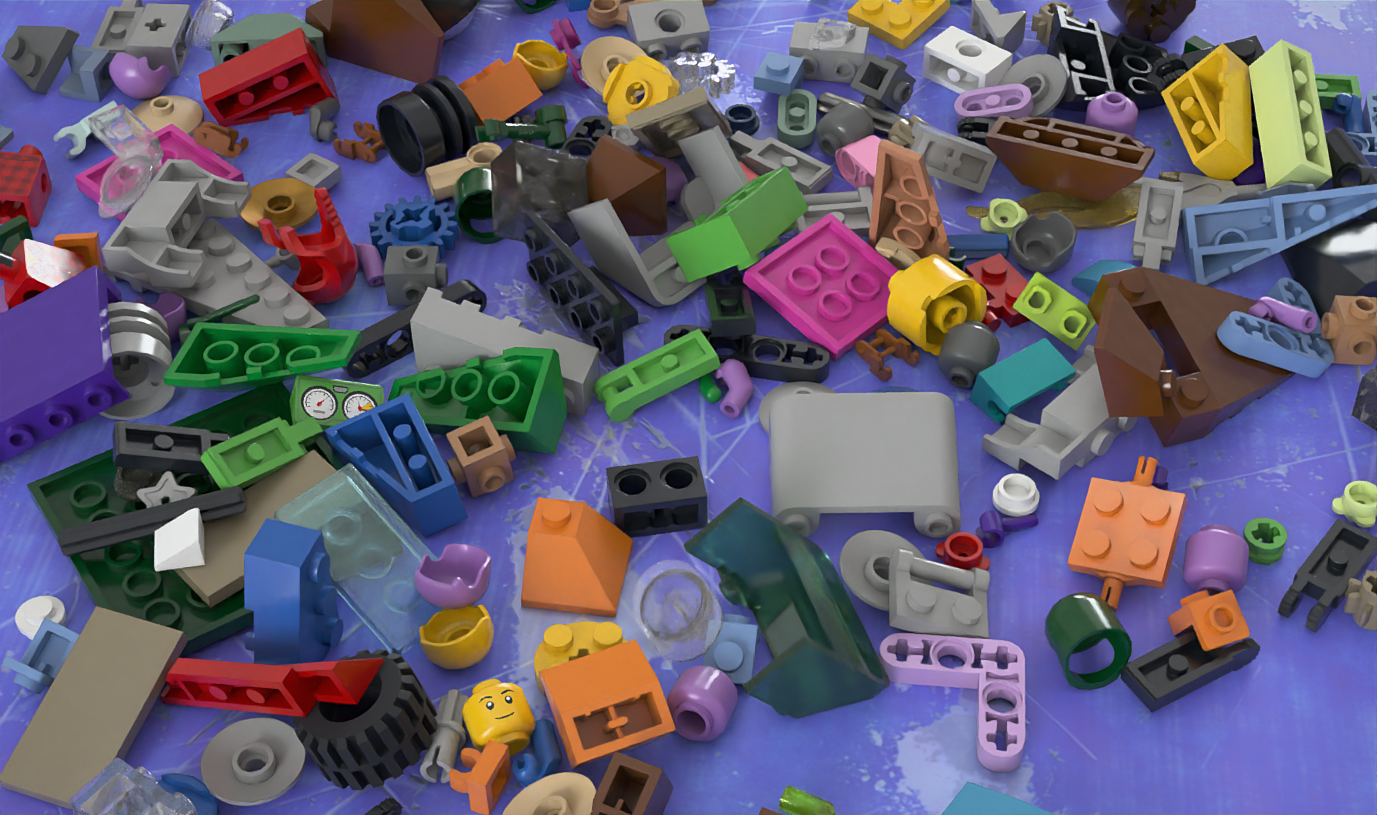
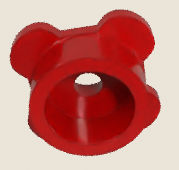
M954 533L945 542H940L936 546L935 554L943 560L945 565L968 571L973 567L987 571L990 568L989 558L982 555L983 544L981 540L971 533Z

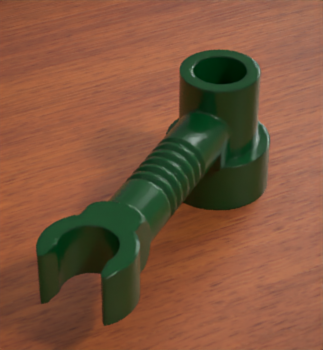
M553 104L537 109L534 112L537 124L505 123L498 119L484 120L485 126H475L477 141L484 143L502 141L504 139L544 140L546 150H560L568 139L565 125L568 123L565 106Z

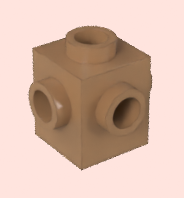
M1335 296L1329 313L1326 312L1321 321L1322 337L1328 339L1334 353L1335 360L1333 363L1373 365L1377 356V298Z
M488 415L446 434L453 455L452 458L446 460L455 483L459 485L465 482L473 498L486 492L496 491L504 484L515 480L510 464L511 461L516 459L514 449L506 434L498 435Z

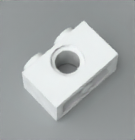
M950 26L924 46L922 76L961 95L969 90L998 86L1007 70L1012 66L1013 54L961 29Z

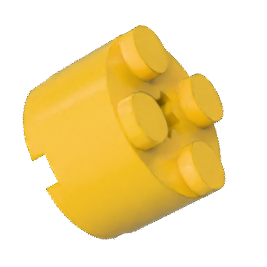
M932 254L915 262L906 270L897 271L888 283V289L891 292L887 304L889 324L924 351L931 352L935 356H939L948 329L964 321H977L981 323L986 313L987 295L985 289L975 279L939 254Z

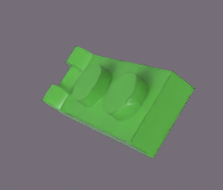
M697 329L601 376L594 382L593 392L600 402L606 403L605 411L610 419L615 423H621L629 419L635 409L720 368L721 364L715 350L701 330Z

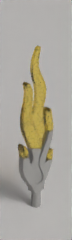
M1160 172L1158 179L1142 176V178L1101 202L1081 201L1073 196L1055 192H1042L1026 197L1016 203L1026 210L1027 215L1038 213L1035 216L1042 218L1051 213L1047 211L1055 210L1071 219L1076 229L1096 230L1111 228L1136 220L1142 181L1184 187L1181 210L1189 207L1256 200L1257 192L1267 189V184L1236 186L1233 181L1217 180L1192 173ZM966 207L967 215L980 219L987 217L990 211L989 208ZM1181 217L1179 218V225H1178V226H1182V225H1181ZM1005 218L1000 219L1001 221H1007Z

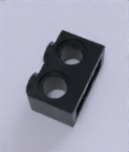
M698 456L606 468L607 494L612 524L630 538L708 528L707 492Z

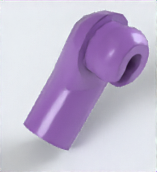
M353 243L358 266L360 269H363L368 285L370 287H378L385 284L383 275L384 265L378 249L368 243Z

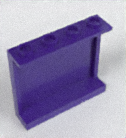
M97 265L0 314V463L130 398V393L113 376L108 304L122 302L121 291Z

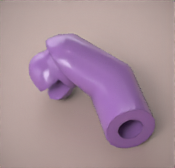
M1268 296L1254 300V306L1248 310L1249 315L1305 333L1312 332L1317 325V315L1315 312L1292 306Z
M727 359L725 363H720V368L715 370L716 378L723 377L720 385L729 387L728 393L720 404V410L729 418H737L752 396L754 385L743 363L735 359Z

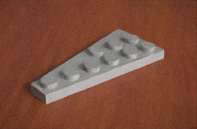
M215 218L205 220L186 247V249L204 250L207 265L192 288L152 287L148 272L130 274L128 272L108 271L107 265H103L105 275L111 281L117 283L124 279L130 282L132 289L142 293L149 289L157 293L168 291L181 295L186 301V310L201 316L254 294L260 296L259 302L222 318L225 324L329 329L327 319Z

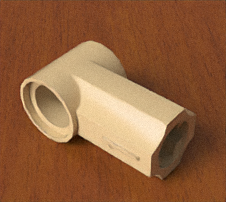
M490 142L479 143L468 150L467 157L426 168L425 175L432 197L436 198L437 202L452 198L457 179L465 171L474 167L484 166L492 168L502 174L507 181L501 147Z

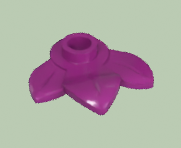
M568 17L562 21L555 19L552 21L555 29L549 31L559 51L565 49L571 61L572 74L575 81L581 87L588 89L590 86L582 75V68L580 67L581 56L576 49L577 46L582 44Z

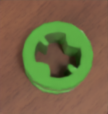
M1259 517L1249 521L1243 531V539L1249 546V560L1262 565H1269L1279 561L1284 553V546L1288 538L1284 526L1270 518Z

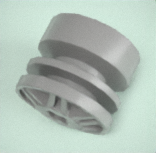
M124 301L108 304L113 376L130 393V398L99 414L109 419L118 420L144 418L161 410L171 400L175 390L174 386L165 385L163 381L164 374L173 362L167 322L156 310L141 303Z

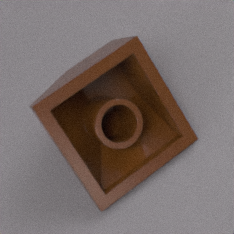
M607 134L602 136L574 188L575 209L608 198L628 236L663 235L668 231L666 167Z
M1108 288L1093 349L1109 418L1165 416L1168 398L1175 397L1176 395L1174 369L1168 370L1164 350L1118 288Z

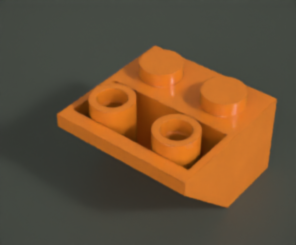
M518 56L506 64L500 58L477 75H473L458 85L473 108L478 126H485L484 120L486 119L505 121L543 96Z
M636 639L539 671L572 770L611 757L615 751L622 753L666 738L676 730L660 682Z

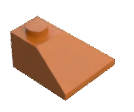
M538 497L528 530L521 606L616 617L633 550V539L585 502Z

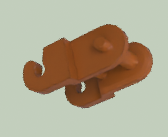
M211 121L202 123L193 132V138L196 143L212 149L215 153L227 158H236L249 145L247 137L241 139V144L236 142L239 137V131L223 127Z
M357 121L353 124L355 133L364 139L361 142L347 139L341 142L339 138L333 141L335 151L339 155L351 160L359 158L366 162L374 163L378 157L377 152L381 149L387 150L379 131L375 130V126L368 122L361 124L360 121Z
M883 328L876 331V338L867 343L864 340L856 342L857 354L870 365L869 371L884 382L892 378L891 368L887 366L883 369V358L892 354L895 358H901L911 366L916 365L920 361L918 351L911 353V343L903 337L895 338ZM879 346H882L885 349L881 353H879L876 350V348Z

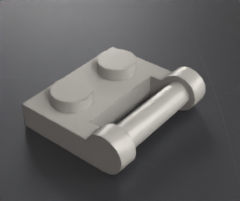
M858 186L856 191L803 195L802 191H800L809 209L797 219L799 225L795 228L796 235L831 213L858 236H869L873 201L870 186Z
M896 547L889 563V626L918 634L989 639L987 589L990 582L989 572L975 567L968 571L913 556L911 550ZM910 575L964 589L965 594L910 580Z

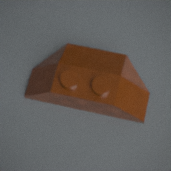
M1000 116L986 135L987 145L1022 185L1037 188L1042 192H1055L1073 196L1081 201L1101 202L1142 178L1155 155V149L1150 146H1144L1142 142L1128 134L1055 118L1022 117L1014 119L1011 116Z

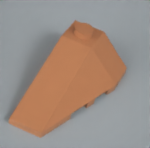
M882 138L878 145L868 244L876 249L880 239L885 237L898 241L903 246L910 248L921 259L932 254H939L948 261L950 245L923 155Z

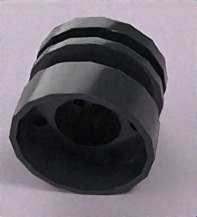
M436 75L426 83L417 84L411 92L402 91L383 100L377 106V125L384 146L399 168L410 176L419 177L425 174L426 168L442 164L444 160H454L460 154H466L472 146L478 144L475 126H478L473 108L464 92L454 81L446 76Z

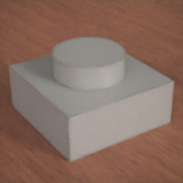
M312 152L285 172V178L299 179L314 186L316 189L326 188L328 190L343 178L340 165Z

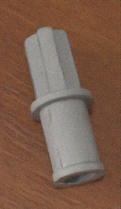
M450 689L448 694L443 695L440 699L435 717L437 729L436 732L430 735L433 741L426 750L424 760L420 766L421 775L433 783H437L440 767H443L441 783L449 781L448 773L451 769H454L458 750L466 743L467 733L464 729L465 722L461 710L469 697L460 694L458 689Z

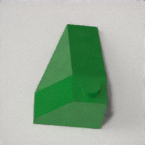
M197 322L164 374L163 381L165 385L198 391L235 393L294 379L298 375L307 376L345 367L350 362L362 339L360 331Z
M513 347L503 350L502 356L488 360L476 357L466 360L465 366L444 371L439 367L395 379L388 401L409 393L428 432L444 436L488 415L498 435L506 434L513 449L517 451L555 454L567 416L559 354L555 349Z

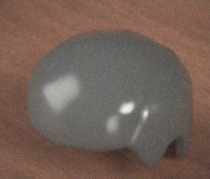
M1053 210L1048 216L1042 218L1030 214L1021 225H1018L1013 230L1010 249L1018 265L1024 269L1033 272L1038 271L1043 274L1055 272L1071 259L1077 231L1073 221L1059 211Z

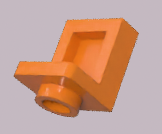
M1232 589L1212 596L1209 595L1207 590L1189 595L1180 600L1182 608L1167 617L1174 636L1195 630L1204 651H1210L1244 640L1250 635L1249 628Z

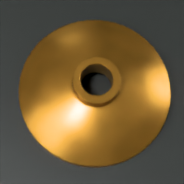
M276 178L261 182L250 188L252 196L240 213V216L249 227L259 231L260 228L257 221L263 218L272 220L277 233L279 232L278 229L283 226L297 229L310 222L318 213V206L314 197V190L316 188L295 178Z

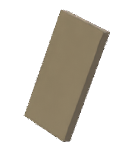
M704 86L625 115L630 130L654 156L668 159L684 155L677 143L683 137L719 125L726 139L733 135L728 120Z
M312 450L244 490L247 500V511L245 513L203 523L205 565L173 570L211 608L244 588V553L266 518L322 531L324 539L370 510L368 499L315 450Z
M96 606L0 774L1 786L86 815H94L162 690L168 672L179 658L188 641L184 632Z

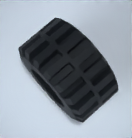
M377 649L370 653L369 650L358 651L355 656L349 657L347 655L338 659L351 660L379 657L383 659V664L357 705L317 701L307 717L293 716V724L296 727L294 731L324 777L329 782L333 781L337 787L344 789L350 785L352 790H363L368 784H371L373 788L384 785L386 779L391 777L396 779L404 774L403 770L409 765L414 766L421 759L420 752L427 750L433 741L430 735L436 732L437 721L434 718L437 715L435 706L408 662H405L402 656L395 652L389 654L387 650Z

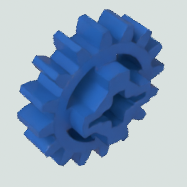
M415 196L413 202H407L403 197L399 198V204L395 206L389 203L384 204L385 213L375 212V221L369 222L371 243L378 249L382 260L386 259L388 246L412 245L438 246L440 259H444V249L454 251L455 240L460 238L455 211L450 212L449 204L447 203L437 206V201L434 197L430 198L427 202H422L420 196Z

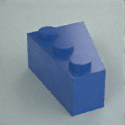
M409 393L324 430L334 453L348 472L424 537H428L468 518L456 485Z
M266 518L244 553L245 609L254 611V633L248 632L245 635V649L254 651V664L284 665L323 662L330 648H335L339 644L343 634V621L339 619L336 604L337 589L332 584L330 574L331 559L330 555L326 554L322 531Z

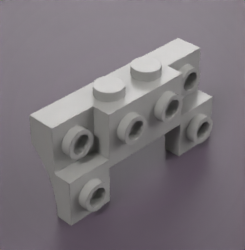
M167 159L102 248L108 271L128 272L130 274L148 272L152 287L192 288L207 265L204 250L186 249V247L207 217L230 219L240 215L252 196L249 182H237L215 176L199 167L192 160Z
M1088 344L1084 349V355L1072 365L1077 372L1074 378L1068 381L1071 385L1042 410L1040 425L1030 423L1009 413L1006 416L1005 424L992 436L988 433L983 436L982 450L1016 470H1020L1028 462L1058 480L1075 464L1083 468L1096 455H1104L1110 448L1113 439L1122 431H1130L1139 417L1109 418L1094 347Z

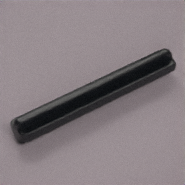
M235 486L65 528L59 532V547L64 556L70 557L155 536L157 529L194 508H199L203 523L243 514L247 511L246 496L241 487Z

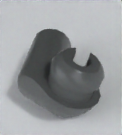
M333 97L323 99L309 110L310 134L318 142H322V140L332 142L337 137V133L333 132L334 129L338 128L336 123L328 121L340 109L338 101Z

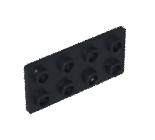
M533 209L525 212L526 229L523 230V238L529 250L530 261L526 263L530 278L536 285L541 284L545 288L551 301L557 308L562 307L566 311L578 331H584L588 335L594 347L599 349L601 356L606 355L616 367L624 364L622 331L639 324L638 311L594 265L588 268Z

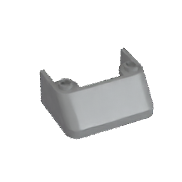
M719 125L683 137L677 141L696 176L684 185L680 196L681 205L689 220L642 253L638 254L608 198L573 209L567 213L599 271L652 306L666 307L674 305L706 283V277L688 283L665 239L675 232H681L694 227L693 220L701 214L705 213L707 217H710L722 207L720 201L749 183ZM720 272L711 274V275H709V276H716V275L719 274Z

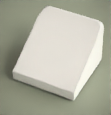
M199 508L185 512L155 531V571L205 565V535Z

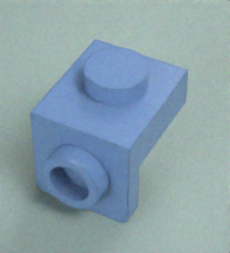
M768 51L754 75L753 89L790 96L794 89H802L804 59Z
M722 614L721 621L708 620L703 666H711L722 671L736 686L752 687L757 642L760 641V629L758 625L750 624V617L737 614Z
M44 618L21 661L19 662L6 655L2 665L18 672L13 682L37 694H41L45 686L50 688L80 634Z

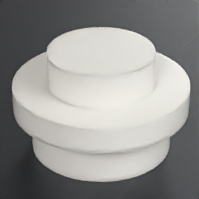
M1009 474L1004 476L995 486L992 501L994 506L1003 514L1021 517L1027 516L1037 509L1040 495L1031 478L1022 474Z
M38 596L29 599L19 607L15 615L19 631L31 640H33L44 618L61 626H64L66 619L63 603L53 596Z

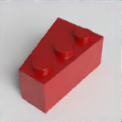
M301 27L198 74L203 102L217 123L223 127L269 120V115L292 112L293 116L305 114V109H310L313 105L327 97H333L339 103L335 83Z

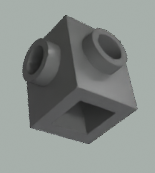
M868 52L850 87L865 97L862 102L863 104L881 110L886 108L899 114L902 106L909 101L916 80L905 71L907 65L890 55L882 59Z
M388 246L383 273L388 306H411L422 300L428 287L439 291L441 288L448 287L447 263H440L438 246Z

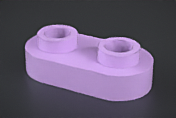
M1007 84L966 91L956 99L954 107L959 122L961 118L964 119L970 116L971 118L1011 116L1016 119L1027 117L1031 114L1034 105L1031 91L1027 86Z

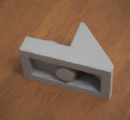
M972 0L969 28L973 35L1013 54L1024 39L1026 11L1000 15L998 8H994L990 0Z

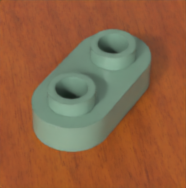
M794 89L790 96H779L777 138L780 142L795 149H802L815 141L817 99L813 93L803 89Z

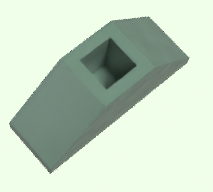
M290 13L251 14L212 36L210 44L216 67L301 27L322 63L327 67L328 62L323 32Z

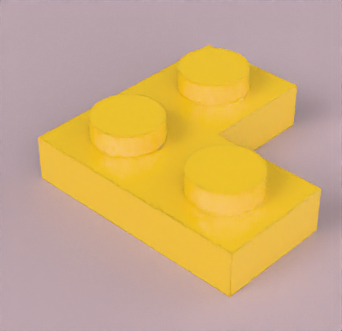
M859 0L847 11L848 22L859 27H869L870 34L904 51L950 9V0H902L899 4L890 0Z

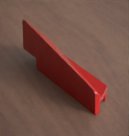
M379 657L265 665L178 658L167 674L165 681L168 684L159 699L164 704L307 717L317 701L357 705L383 664V659Z

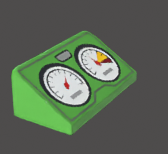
M298 375L295 378L289 400L292 423L295 425L314 416L324 431L384 404L383 387L366 383Z

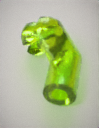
M791 785L785 788L779 803V809L791 815H837L835 807L831 802Z

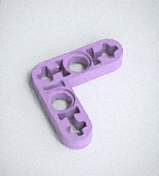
M894 633L882 641L879 650V669L883 676L890 681L903 684L978 689L976 745L978 760L985 768L998 773L1010 772L1021 764L1025 745V657L1019 646L1004 640L914 633ZM896 654L906 655L907 661H897ZM923 655H929V664H923ZM945 655H954L961 658L965 664L959 668L951 669L941 665L938 659ZM974 659H980L979 668H973ZM996 662H1004L1006 669H998ZM994 698H1003L1012 702L1015 708L1009 712L1001 713L991 709L987 703ZM996 731H1006L1005 748L1007 751L996 750Z

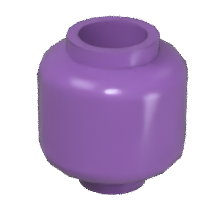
M1108 92L1093 98L1088 104L1085 125L1128 134L1134 138L1138 109L1135 103L1123 94Z
M1216 524L1202 527L1199 532L1192 534L1186 542L1183 565L1185 582L1191 588L1198 590V592L1207 590L1210 596L1231 589L1233 593L1241 590L1247 582L1249 546L1247 542L1231 527Z
M697 665L688 668L678 677L666 700L676 728L675 731L687 739L701 742L716 739L725 731L738 704L737 689L725 673L711 666Z

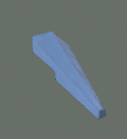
M1377 184L1279 195L1265 199L1182 209L1180 217L1184 251L1193 282L1206 286L1377 207Z

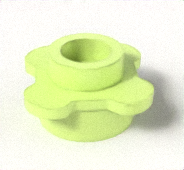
M996 198L990 202V211L987 217L981 219L980 227L985 233L1006 234L1010 242L1013 230L1028 215L1026 210L1013 200ZM1005 218L1008 221L1006 223H1003L1000 219Z
M1353 481L1345 487L1343 496L1333 500V511L1337 514H1344L1347 519L1360 527L1369 528L1374 526L1375 518L1377 517V486L1367 481Z

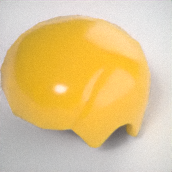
M527 40L521 44L517 43L512 55V59L518 56L539 90H548L556 87L563 80L569 66L567 64V53H560L555 46L543 40Z
M482 604L477 605V607L472 605L456 610L444 608L432 615L426 625L419 627L420 645L432 663L446 670L466 669L481 662L490 651L494 638V626L488 611Z

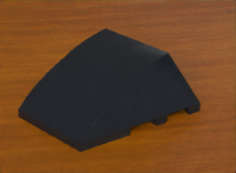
M1056 5L1053 13L1047 54L1058 58L1063 63L1068 73L1065 94L1054 108L1087 112L1088 104L1093 98L1108 92L1123 94L1135 103L1138 110L1166 104L1161 94L1163 90L1160 83L1163 78H1158L1155 75L1153 63L1159 57H1166L1168 55L1167 49L1125 32L1114 36L1100 30L1099 22L1089 18L1088 23L1084 24L1065 16L1067 9Z
M1351 218L1280 251L1292 279L1300 283L1310 295L1320 322L1326 312L1329 313L1336 295L1377 298V223Z

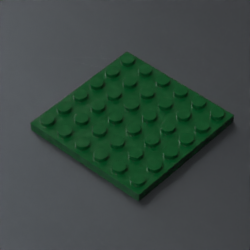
M282 381L260 386L167 426L210 430L211 433L228 434V436L240 435L278 417L281 420H286L292 426L289 402L291 393ZM318 434L314 439L315 442L306 447L308 453L315 450L368 499L322 435ZM112 448L31 482L27 486L31 498L58 542L59 532L62 529L146 509L147 506L137 496V491L156 486L166 471L114 467ZM172 472L179 486L196 489L198 492L197 496L221 490L210 474L198 475ZM251 484L243 488V491L253 486L254 484ZM170 498L163 499L162 504L169 503ZM369 499L370 510L324 538L326 554H329L331 559L330 574L333 587L403 555L400 540ZM155 536L70 557L66 556L95 607L98 606L183 631L188 641L179 658H183L254 625V611L245 609L244 588L210 608L173 569L155 571Z

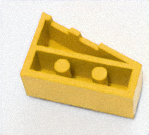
M1222 43L1162 91L1161 94L1193 164L1210 178L1231 181L1253 164L1251 87L1249 67Z

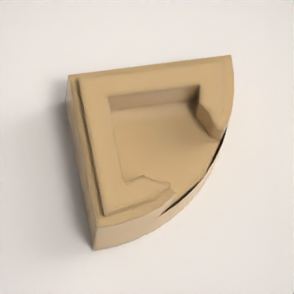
M882 237L876 245L877 252L898 270H906L912 264L921 260L914 251L893 239Z

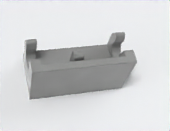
M915 121L911 130L915 140L912 148L909 150L923 155L928 175L982 194L997 156L986 146Z

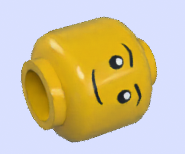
M489 679L476 685L472 689L473 695L465 701L461 710L475 749L482 753L488 741L493 740L508 745L510 757L522 752L528 747L530 743L529 738L536 727L534 716L523 689L513 683H501L499 679Z

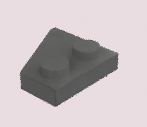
M18 25L13 36L7 41L5 51L1 57L33 91L46 95L80 33L61 26Z

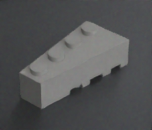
M428 287L410 320L417 373L439 367L444 371L465 366L466 360L476 357L488 360L502 356L503 350L513 347L555 349L559 354L567 413L586 415L595 394L593 392V384L600 378L598 348L546 329L541 334L530 331L521 324L522 320L508 315L505 316L504 320L497 319L479 312L481 306L467 300H463L461 305L443 299L442 291Z

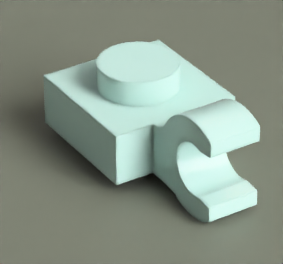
M113 100L83 118L77 124L62 128L53 139L55 142L60 141L62 138L71 139L74 143V148L65 156L67 159L75 158L85 149L88 137L93 135L96 140H99L116 129L112 122L123 113Z

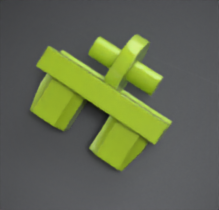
M1036 271L1012 306V308L1076 351L1096 324L1087 304L1038 271Z

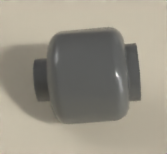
M841 102L833 107L819 120L816 127L817 139L821 150L828 156L835 158L836 151L839 148L874 135L873 118L869 111L862 105L851 102Z
M964 321L948 329L937 359L938 367L952 385L959 388H970L975 384L978 373L996 364L1000 351L999 341L993 335V331L985 324L977 321Z

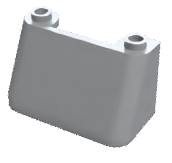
M938 392L789 394L777 398L771 404L769 410V479L772 540H800L812 535L818 529L820 514L913 512L915 528L921 534L933 538H941L960 532L961 508L956 419L953 401L948 396Z

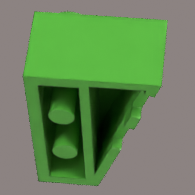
M786 165L754 178L720 201L722 207L710 217H707L705 213L701 214L693 220L694 227L681 232H675L665 240L688 283L733 266H737L738 270H743L761 260L759 253L765 252L780 243L778 236H782L798 227L797 219L809 208Z

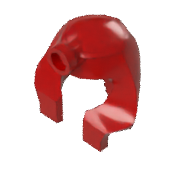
M326 188L314 190V197L318 206L317 210L319 211L322 224L320 232L296 234L294 228L283 226L278 229L280 234H277L272 220L263 218L257 221L265 243L280 249H287L288 252L294 253L300 262L299 274L291 287L313 307L331 304L342 299L353 287L358 270L356 252Z

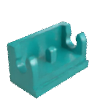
M1045 337L978 373L969 400L974 405L977 404L993 422L1000 424L1006 418L997 409L995 403L1000 410L1008 415L1017 406L1050 388L1056 391L1062 390L1066 387L1063 381L1066 380L1068 382L1073 379L1077 370Z

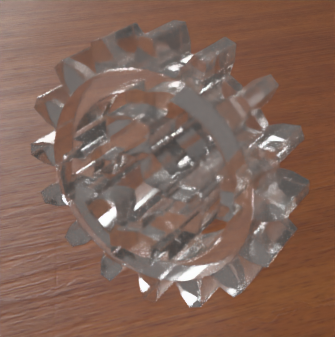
M685 51L677 53V57L669 56V60H659L660 63L670 70L673 78L678 81L679 93L677 96L704 86L711 97L720 98V93L730 94V89L735 88V66L728 65L727 60L717 61V57L713 54H696Z

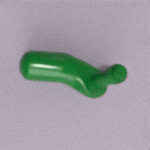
M711 372L700 377V393L709 403H717L722 397V392L715 384Z

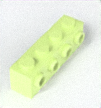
M1280 40L1249 66L1267 188L1293 181L1313 184L1315 189H1317L1332 178V171L1310 52Z

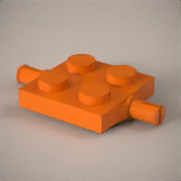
M1146 456L1138 457L1133 481L1116 482L1091 478L1067 561L1070 571L1091 574L1104 582L1100 598L1105 600L1114 612L1118 610L1123 586L1141 584L1165 589L1188 504L1186 494L1161 490L1152 486L1156 467L1158 466V461L1152 457H1148V461Z

